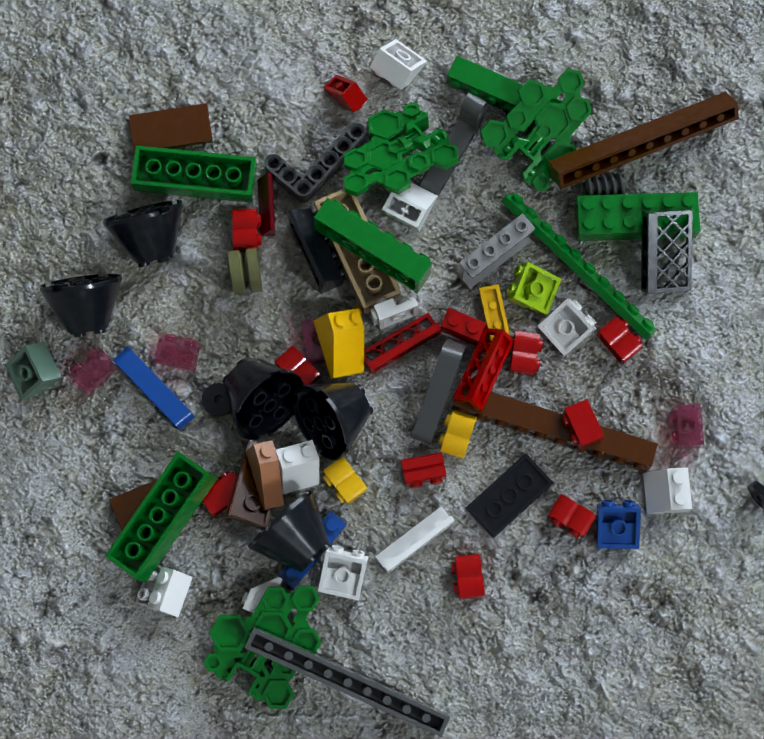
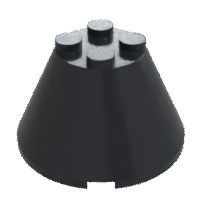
M171 200L128 210L126 214L119 216L115 214L105 218L103 225L133 261L138 263V267L148 266L150 262L155 260L158 263L166 262L175 253L183 203L182 200H177V204H172Z
M94 274L51 281L52 286L46 287V284H42L39 286V290L70 335L83 337L86 336V332L94 331V334L105 333L106 328L109 326L122 282L121 274H107L108 276L102 277Z
M246 359L238 361L230 373L223 378L233 425L237 433L245 439L257 440L263 434L271 435L282 428L294 415L292 403L295 401V396L293 393L297 387L303 385L301 377L288 369L255 361H247Z
M353 383L303 384L297 387L293 393L295 396V401L292 403L293 412L306 440H313L314 445L322 451L320 455L329 460L337 461L345 457L369 416L373 413V408L368 403L362 385H355Z
M309 490L308 494H303L269 523L270 526L263 532H260L247 547L256 553L292 569L299 570L302 573L331 546L314 492Z

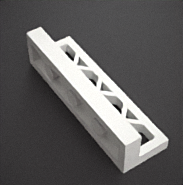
M441 506L375 556V558L389 574L453 525L455 520L452 516L449 517Z

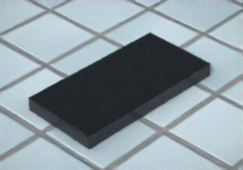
M525 453L465 509L494 539L547 491L554 482Z

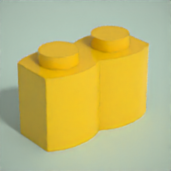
M453 410L452 415L447 414L444 426L448 428L446 434L441 433L438 445L442 446L440 451L464 459L477 417Z
M344 457L333 462L323 470L325 476L322 478L329 487L334 486L337 490L335 495L341 503L346 502L349 505L368 491L365 484Z

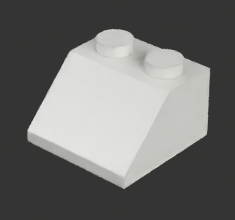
M395 39L378 50L370 68L377 76L385 78L393 87L402 90L412 82L427 60Z
M313 440L276 449L283 495L319 485V456Z
M688 467L643 473L646 515L689 512L692 509Z

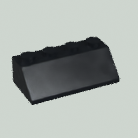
M311 208L287 211L289 224L321 294L343 285L345 273L341 266L337 267L335 251L333 248L329 249L327 245L329 239L315 230L314 216L316 213L313 214Z

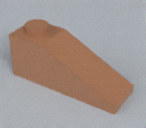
M273 440L253 444L246 451V455L263 510L281 507L284 505L279 460Z

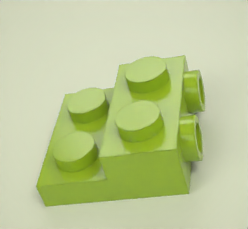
M530 262L521 263L514 270L513 275L516 276L514 283H511L507 288L506 293L509 295L507 300L522 308H529L543 316H547L561 278Z

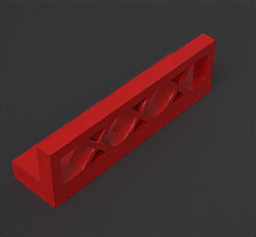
M428 312L364 349V363L370 373L373 374L440 335L442 329L438 322H434ZM427 319L431 326L423 331L418 330L419 324ZM406 331L415 333L408 340H401L402 333ZM388 341L397 343V346L389 351L383 350L385 343ZM371 351L380 353L377 358L370 362L366 357V354Z
M484 329L453 396L454 400L469 402L476 410L483 411L514 342L505 330ZM489 335H494L493 340L486 343ZM486 352L485 357L479 361L480 355ZM478 369L477 375L470 378L472 373ZM470 387L467 396L462 395L464 390Z

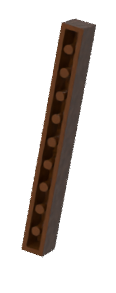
M723 92L548 161L550 177L560 189H563L739 119L738 102L727 92Z
M470 387L464 390L462 395L467 396ZM493 392L490 393L483 411L476 410L469 402L454 400L452 410L475 416L477 421L486 422L488 420L494 422V425L499 428L505 429L507 426L513 428L514 432L525 435L530 433L538 440L545 441L549 439L554 441L553 444L565 447L568 445L574 447L573 450L580 453H585V451L591 452L596 458L605 459L607 457L613 459V462L616 464L625 465L626 463L633 465V469L642 472L652 467L658 445L655 442L600 426L605 437L601 441L579 450L578 446H574L570 439V434L572 433L569 426L566 427L562 421L561 415L563 414Z

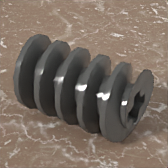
M616 172L615 177L612 173H608L607 177L601 173L599 178L596 175L591 177V179L583 181L584 195H602V193L609 195L610 192L616 195L618 192L621 194L626 192L625 177L620 172Z

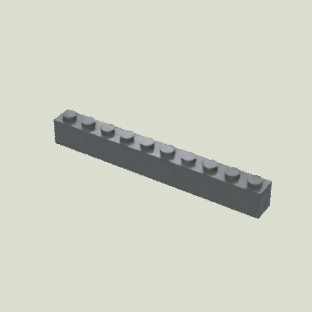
M253 626L245 644V648L440 737H442L449 722L450 716L445 712Z

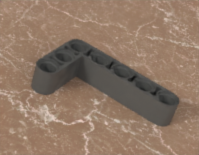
M471 93L466 95L460 108L459 120L448 137L450 144L457 146L459 161L480 128L486 111L487 102ZM458 164L447 170L431 166L423 178L420 187L439 196Z
M357 122L349 125L303 175L277 154H270L265 158L266 173L271 172L273 180L298 201L308 202L344 164V154L354 148H359L364 143L365 127ZM353 132H360L361 136L354 137L351 134ZM340 146L348 147L346 151H340L338 148ZM327 160L335 161L333 165L325 164ZM271 163L279 164V166L274 169L269 167ZM314 174H320L322 176L318 180L312 178ZM291 175L294 178L291 181H285L284 177ZM301 188H307L309 190L305 194H301L298 192Z
M448 337L445 341L411 438L431 445L467 343Z

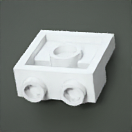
M383 298L376 302L374 308L370 309V317L374 326L378 325L379 330L417 316L418 304L415 298L411 300L410 298L403 299L398 302V305L395 304L393 298L389 300L388 298Z
M566 299L538 325L539 329L564 356H567L597 329L594 326L596 321L589 314L585 316L581 312L583 307L575 299L573 301Z
M332 545V548L326 550L318 592L359 601L369 556H365V552L361 550H352L351 553L344 551L342 546Z

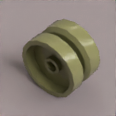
M257 247L246 249V262L242 261V255L239 250L228 251V270L234 295L245 294V281L249 282V288L252 293L263 292Z

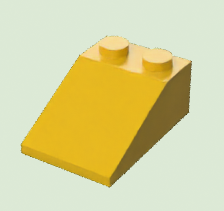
M359 308L327 313L314 320L330 378L335 379L364 373V325Z

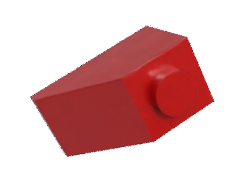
M335 75L323 87L344 109L353 113L361 109L368 100L356 82L339 75Z

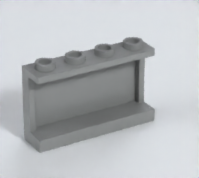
M521 214L460 261L457 277L470 291L531 244L532 240L528 235L535 230V227L524 214Z

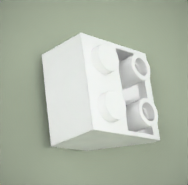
M411 183V188L400 194L391 192L382 211L385 215L420 232L438 196Z
M157 566L147 582L142 583L135 603L179 617L193 577L173 569Z

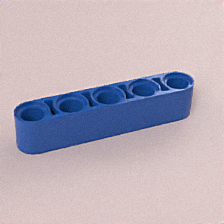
M128 346L113 359V362L179 431L195 418L193 413Z

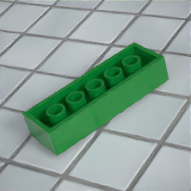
M136 145L131 185L133 190L137 192L253 203L257 161L256 157Z
M698 192L577 196L574 203L577 241L641 239L642 211L693 210L692 238H696L701 231ZM680 215L675 220L680 227L686 223V215ZM658 216V226L662 229L669 220L665 216ZM672 224L665 233L672 238L679 230ZM681 234L678 238L686 237L683 234ZM662 235L659 239L667 238L664 235Z
M327 198L314 216L315 230L418 294L431 274L432 262L430 258L423 253L418 254L414 252L409 244L398 242L391 233L387 231L385 233L382 232L375 223L364 221L354 210L348 211L343 208V204L338 200L333 199L332 201Z
M177 451L105 557L136 580L146 583L218 478Z

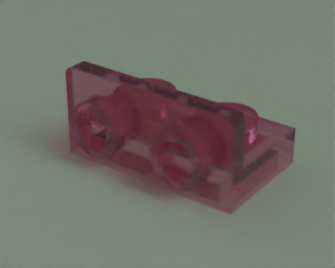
M165 334L158 340L155 363L190 371L196 370L199 350L202 347V344L197 343L196 339L185 338L183 340L177 338V335Z
M94 348L86 355L87 359L82 363L77 362L70 368V377L86 395L118 369L101 348L97 350Z

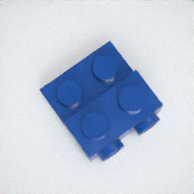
M602 500V504H597V548L639 549L641 519L639 504H635L633 500H624L623 504H614L615 501Z

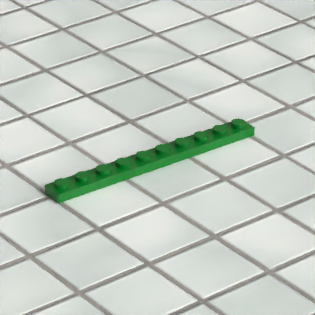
M513 192L505 195L501 202L516 217L524 214L535 227L533 233L645 340L657 331L651 320L644 318L635 305L630 304L620 291L615 290L610 285L607 278L600 276L591 263L586 262L576 249L571 248L567 244L563 236L557 235L548 222L543 221L537 216L538 213L533 208L528 207L520 195Z

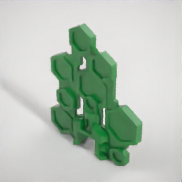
M565 69L557 78L558 82L554 87L543 85L542 82L527 80L518 90L520 102L510 110L506 118L502 122L489 120L480 130L484 146L493 147L494 153L499 159L509 160L518 150L529 160L528 164L519 174L527 184L533 185L534 190L545 192L551 185L549 178H552L550 177L548 161L577 150L575 145L569 144L571 135L592 112L589 100L581 97L580 89L584 85L581 72L577 70ZM561 93L565 94V98L560 104L550 102L551 99H557ZM535 121L536 126L525 138L515 136L519 131L524 132ZM551 139L555 140L547 151L541 155L540 151Z
M412 102L403 106L404 113L382 110L368 118L371 141L344 154L345 169L350 170L349 175L344 177L345 193L358 197L368 191L369 186L377 183L385 186L387 191L400 194L411 188L410 178L427 171L431 166L447 170L458 164L457 146L450 144L446 131L440 128L425 136L423 131L429 128L428 111H420L418 104ZM415 149L423 151L421 153L414 152L413 154L402 159V156L406 155L407 153ZM371 170H376L375 172H373V173H371V174H369V175L366 174L367 172H369V171H371Z
M298 585L297 589L290 593H286L283 586H268L251 617H246L245 620H243L240 614H220L209 632L215 643L213 646L215 653H209L203 662L208 672H214L216 677L221 680L230 681L239 666L256 676L248 689V693L252 698L258 701H266L270 709H286L295 695L289 680L296 671L272 661L273 670L269 673L264 664L267 658L248 649L246 653L240 652L247 642L253 626L312 653H316L322 641L316 630L311 628L306 619L309 612L314 610L320 600L313 585ZM292 609L297 611L293 618L294 626L291 625L287 618ZM255 655H257L255 661L251 665L252 660L254 659Z

